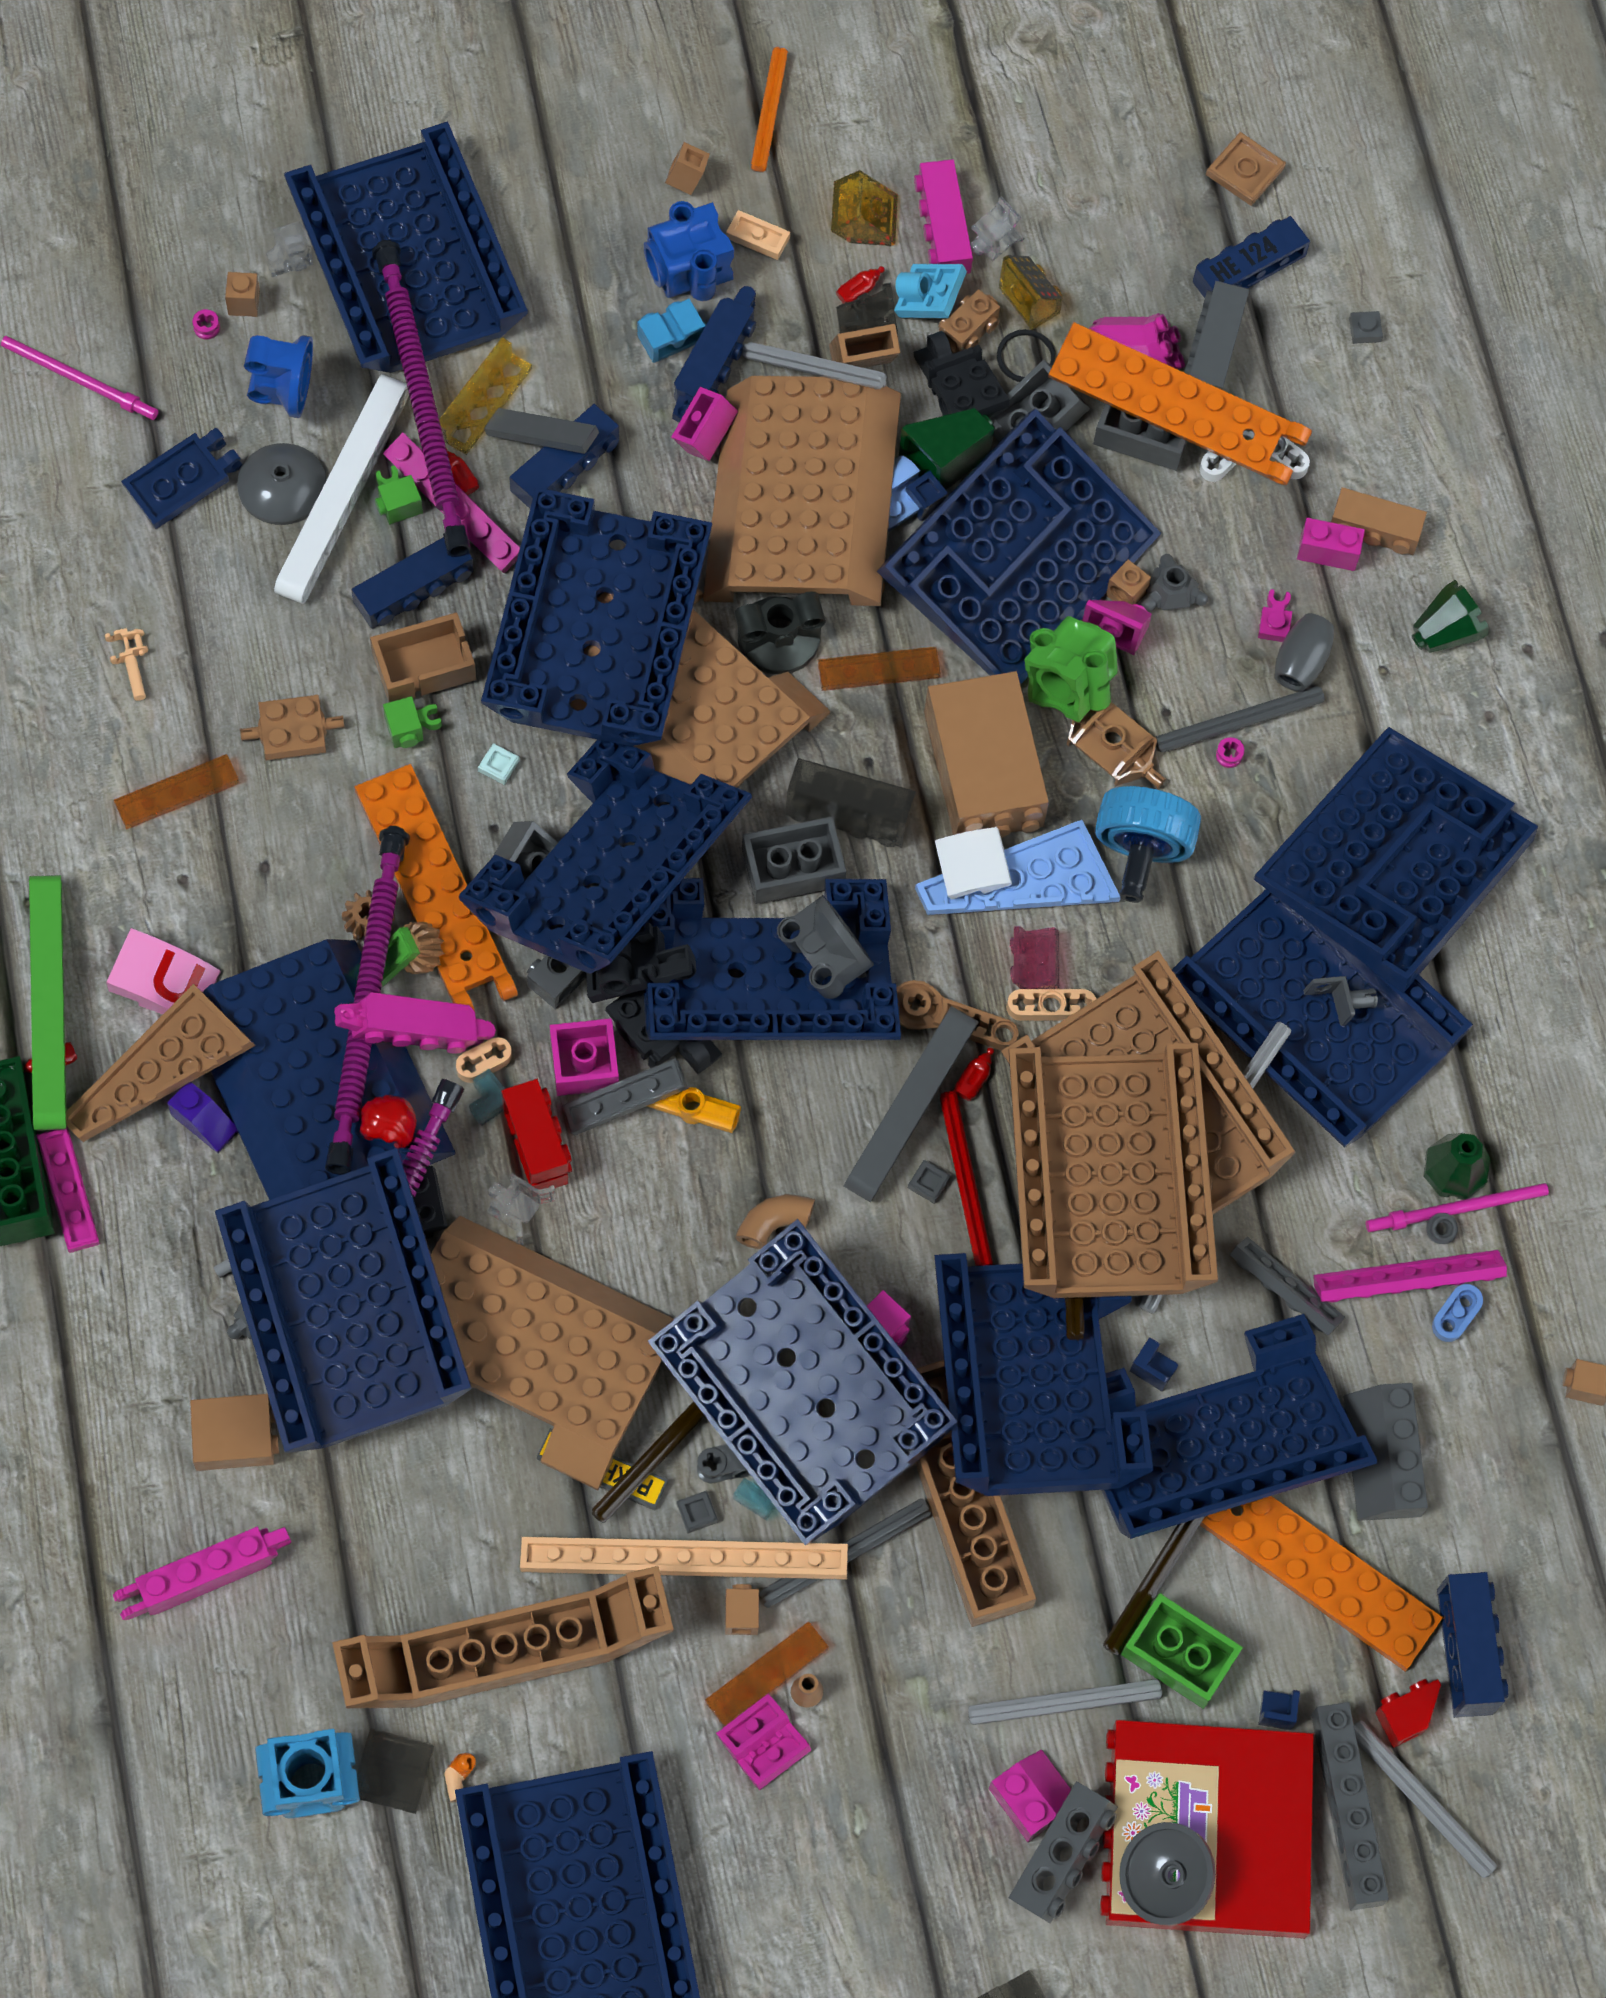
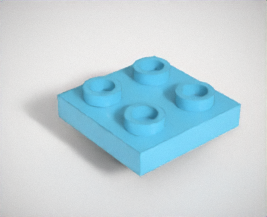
M913 264L910 272H901L897 276L896 292L899 299L894 309L895 313L899 318H949L967 270L963 264Z

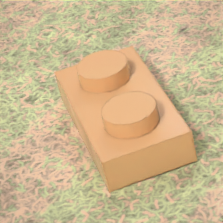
M740 210L737 211L726 231V235L731 241L776 260L779 259L790 239V231Z

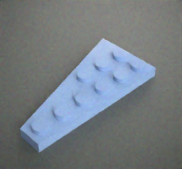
M1083 820L1005 849L1004 852L1012 885L985 894L981 891H976L952 900L947 895L943 874L920 882L915 886V890L927 915L1120 902L1121 898Z

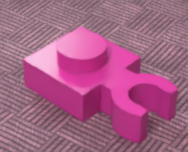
M1274 589L1269 591L1267 597L1268 607H1263L1261 611L1258 638L1278 642L1284 641L1290 631L1292 611L1285 610L1291 599L1290 592H1286L1283 601H1277L1274 598Z

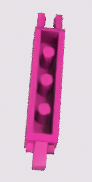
M371 992L353 1004H340L334 1010L336 1026L352 1030V1038L365 1039L367 1043L392 1042V1045L396 1047L416 1045L420 1046L422 1050L440 1048L447 1049L448 1053L457 1054L466 1051V1048L469 1046H477L483 1043L484 1040L491 1039L495 1036L496 1031L491 1021L476 1019L475 1011L470 1005Z
M257 1526L135 1578V1583L117 1590L113 1594L115 1602L125 1601L138 1594H141L143 1598L142 1602L129 1606L120 1613L122 1620H130L147 1612L150 1615L159 1614L265 1569L272 1564L271 1559L278 1556L276 1550L291 1544V1539L285 1527L269 1533L267 1528L259 1530Z

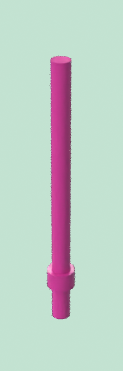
M4 336L1 341L2 347L119 403L122 409L130 413L135 411L151 420H155L158 415V409L141 402L138 396L130 392L123 393L8 336Z
M1543 1183L1409 1212H1403V1210L1389 1212L1388 1216L1366 1220V1229L1368 1233L1389 1228L1395 1231L1406 1228L1408 1224L1427 1221L1437 1213L1461 1214L1547 1196L1549 1190L1547 1184Z

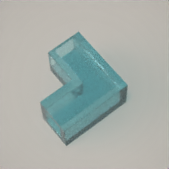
M487 1069L473 1079L474 1087L482 1097L470 1104L469 1108L470 1113L481 1126L503 1112L501 1090L505 1088L490 1069Z
M746 1478L742 1480L733 1494L735 1501L766 1521L776 1508L764 1491Z

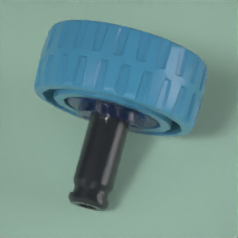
M1122 786L1113 788L1104 794L1097 816L1095 833L1099 841L1105 846L1128 856L1122 879V890L1119 892L1123 900L1132 903H1139L1143 900V891L1146 889L1152 862H1181L1190 858L1193 854L1201 823V815L1194 805L1171 793L1147 787Z

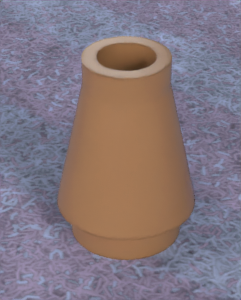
M804 1674L793 1682L791 1697L801 1707H813L823 1697V1686L814 1675ZM806 1683L807 1685H813L814 1688L806 1690L802 1685Z

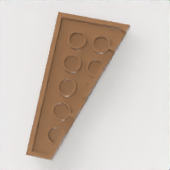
M193 984L66 1111V1126L81 1141L85 1142L256 1045Z

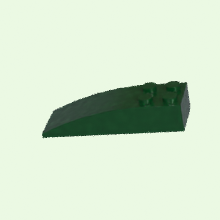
M20 1056L0 1060V1246H5L55 1234L37 1131H34L33 1111Z

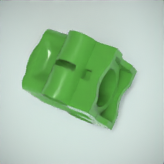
M1067 616L1054 631L1040 628L1032 632L1030 635L1031 652L1024 659L1025 670L1029 677V702L1041 707L1058 709L1065 717L1080 722L1090 710L1101 711L1110 705V681L1118 673L1116 641L1111 633L1095 624L1083 622Z

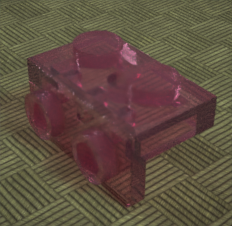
M1014 926V937H1011L1010 940L1011 951L1014 955V965L1010 968L1012 982L1020 989H1060L1059 931L1055 927L1025 931L1021 926Z

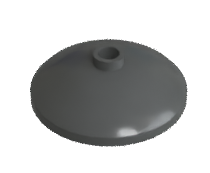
M277 443L260 448L246 459L238 474L237 488L243 506L255 518L270 524L288 525L302 521L309 516L327 480L321 462L309 450L294 444ZM284 472L285 475L279 477L276 476V473Z
M1173 1822L1153 1824L1136 1834L1124 1851L1119 1872L1121 1890L1130 1908L1148 1922L1168 1926L1181 1924L1192 1919L1205 1907L1213 1892L1216 1875L1214 1858L1206 1841L1193 1829ZM1178 1870L1180 1878L1175 1882L1173 1880V1873Z

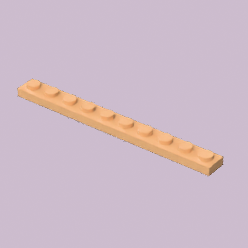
M522 1537L520 1571L626 1574L659 1566L660 1575L847 1579L848 1544L809 1543L804 1545V1543Z

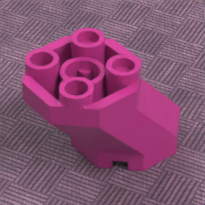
M1157 313L1149 317H1103L1094 320V325L1089 328L1179 370L1185 367V361L1178 344L1181 342L1180 332L1176 326H1170V323L1163 314Z

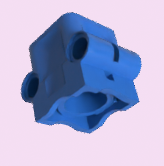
M685 201L676 202L670 207L668 221L648 227L647 242H644L643 245L646 262L655 284L659 288H663L667 298L690 291L696 300L708 301L715 295L716 285L733 280V270L730 265L734 258V248L729 237L719 228L718 213L713 202L694 208Z

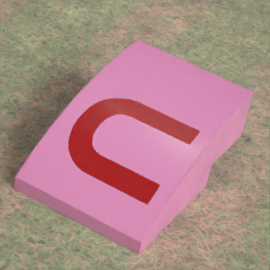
M131 928L106 984L109 992L137 1001L139 1006L164 1014L193 984L201 991H204L208 986L216 983L221 971L176 946Z

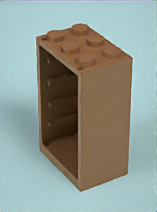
M1017 671L928 686L924 714L953 835L997 827L1002 838L1011 832L1023 831L1024 833L1037 831L1040 827H1044L1049 800Z

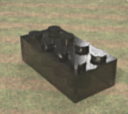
M798 758L787 790L785 815H789L798 822L833 817L836 830L848 832L851 836L858 839L870 838L877 840L886 847L898 846L902 848L912 817L916 791Z

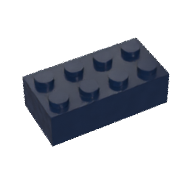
M1487 1572L1449 1574L1437 1588L1440 1616L1443 1617L1441 1626L1453 1717L1493 1715L1502 1706L1505 1699L1508 1698L1507 1680L1502 1679L1500 1666L1504 1664L1503 1649L1501 1646H1497L1496 1634L1499 1633V1618L1497 1614H1493L1491 1601L1495 1600L1493 1582H1488Z

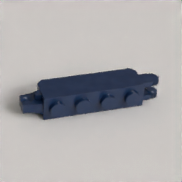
M751 286L741 287L734 300L724 298L717 304L674 382L676 405L672 415L673 420L681 421L700 387L719 393L717 389L720 383L725 384L731 373V363L733 360H739L744 347L742 343L746 337L750 338L756 328L757 322L754 321L756 290Z

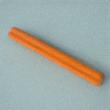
M775 47L772 51L751 161V169L753 171L764 172L767 168L788 51L785 48Z

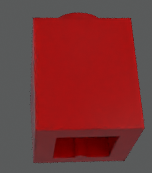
M1423 1679L1409 1687L1411 1692L1401 1697L1396 1692L1380 1701L1382 1706L1378 1708L1375 1714L1393 1748L1422 1735L1428 1729L1441 1687L1438 1679L1430 1683L1427 1679Z

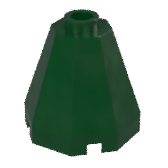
M1454 580L1441 590L1413 625L1415 633L1411 636L1420 650L1425 648L1429 653L1479 641L1488 635V624L1485 620L1481 623L1479 622L1478 616L1482 613L1465 587L1462 585L1458 587V582Z
M1465 1133L1447 1134L1427 1149L1423 1177L1439 1196H1455L1457 1199L1466 1200L1487 1184L1490 1157L1483 1144L1475 1135Z

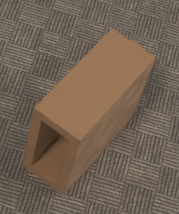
M895 324L837 334L829 344L832 361L862 368L891 363L901 353Z
M268 1394L190 1400L193 1464L196 1471L274 1465V1454H279L280 1452L278 1435H273L272 1423H276Z

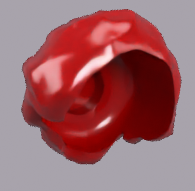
M393 1095L379 1096L371 1101H367L361 1109L362 1123L360 1133L366 1140L381 1139L387 1143L395 1142L394 1147L398 1149L405 1148L412 1142L416 1128V1115L413 1107L406 1099Z

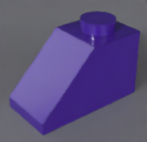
M192 1082L181 1087L167 1102L171 1116L217 1153L238 1132L235 1124L220 1107Z

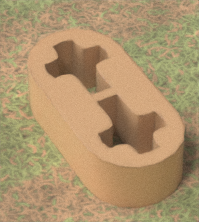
M495 1037L462 1053L456 1060L458 1077L464 1082L473 1083L507 1066L512 1057L509 1042L503 1038ZM495 1047L499 1051L504 1049L503 1057L500 1059L496 1055L490 1057L493 1054L492 1049ZM469 1061L472 1065L476 1064V1071L471 1073L469 1070H464L465 1062Z

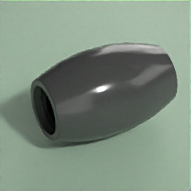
M1308 613L1290 629L1276 658L1274 678L1279 684L1287 689L1301 692L1318 677L1330 656L1333 646L1334 626L1330 621L1322 616Z

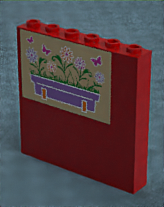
M1116 1720L1113 1729H1107L1106 1749H1112L1111 1762H1106L1105 1782H1111L1110 1795H1105V1798L1118 1807L1115 1811L1117 1816L1114 1824L1109 1830H1104L1103 1848L1108 1849V1862L1102 1863L1101 1880L1102 1882H1107V1895H1101L1100 1915L1106 1916V1925L1305 1939L1310 1934L1314 1733ZM1162 1822L1178 1823L1196 1831L1209 1846L1216 1870L1213 1892L1205 1907L1192 1919L1170 1926L1154 1924L1138 1916L1130 1908L1123 1896L1119 1877L1121 1859L1129 1842L1141 1830ZM1178 1870L1173 1873V1880L1175 1882L1180 1878Z

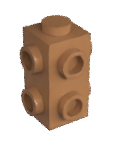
M979 289L971 297L969 295L965 296L959 303L958 309L952 315L950 314L949 318H943L938 326L939 331L945 333L951 352L957 353L970 347H975L986 332L988 334L993 332L1000 321L998 319L1000 306L992 296L985 295Z

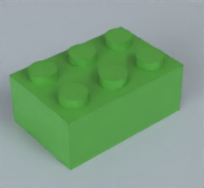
M1159 1593L1124 1647L1121 1656L1202 1709H1205L1243 1647Z

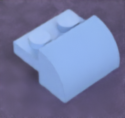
M905 456L895 458L888 532L919 511L918 506L905 489L907 485L919 478L920 470Z

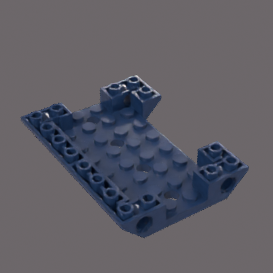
M596 740L567 773L568 778L593 803L525 881L519 864L495 854L460 893L459 899L491 932L591 974L612 963L752 798L751 793L704 774H700L690 785L655 771L651 753L633 746ZM662 802H669V803H670L669 805H668V804H665V805H661L660 807L657 806L658 804H660V803H662ZM628 842L635 843L634 845L622 847V845ZM599 883V886L586 888L589 884ZM554 925H564L562 928L550 929Z
M683 878L646 923H650L652 927L657 926L663 933L665 950L686 944L690 946L695 956L696 974L689 979H673L669 983H653L652 980L650 983H647V989L644 990L646 1031L649 1039L900 1040L901 1030L896 983L891 982L888 950L891 924L886 879H825L824 896L852 931L874 963V966L865 971L866 977L854 979L844 987L843 992L838 997L827 999L811 985L809 973L813 967L803 953L792 952L778 937L777 927L784 918H702L705 905L703 878ZM645 924L641 927L643 931H645ZM800 930L793 932L790 939L797 937ZM739 969L744 973V976L734 978L729 975L728 971ZM800 969L806 976L796 978L790 974V971ZM832 976L826 977L822 985L828 984Z

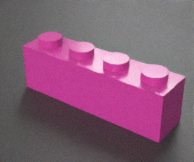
M954 159L920 163L919 174L914 175V185L916 193L921 192L922 197L919 200V212L921 217L926 218L927 224L923 226L925 242L930 241L931 249L928 250L929 264H963L967 270L966 274H970L973 256Z

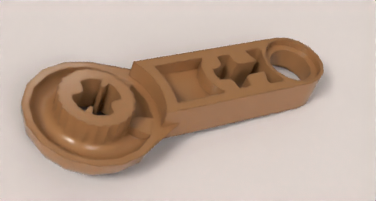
M912 980L904 982L897 987L900 1025L907 1029L938 1028L950 1007L953 1006L973 1019L979 1020L978 1025L980 1027L973 1031L969 1040L998 1050H1003L1017 1041L1019 1031L1014 1022L946 999L926 982ZM914 999H918L921 1001L920 1006L924 1005V1007H919L915 1011L911 1009L912 1004L908 1005V1002L913 1003ZM989 1023L993 1024L989 1036H986ZM999 1028H1006L1012 1033V1039L1008 1042H1002L998 1040L995 1032Z

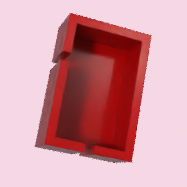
M537 1078L501 1090L503 1112L511 1135H517L518 1139L514 1140V1144L532 1195L569 1184L568 1173L572 1172L570 1164L572 1159L567 1144L561 1145L562 1139L560 1134L562 1131L557 1116H552L550 1107L552 1103L547 1088H541Z

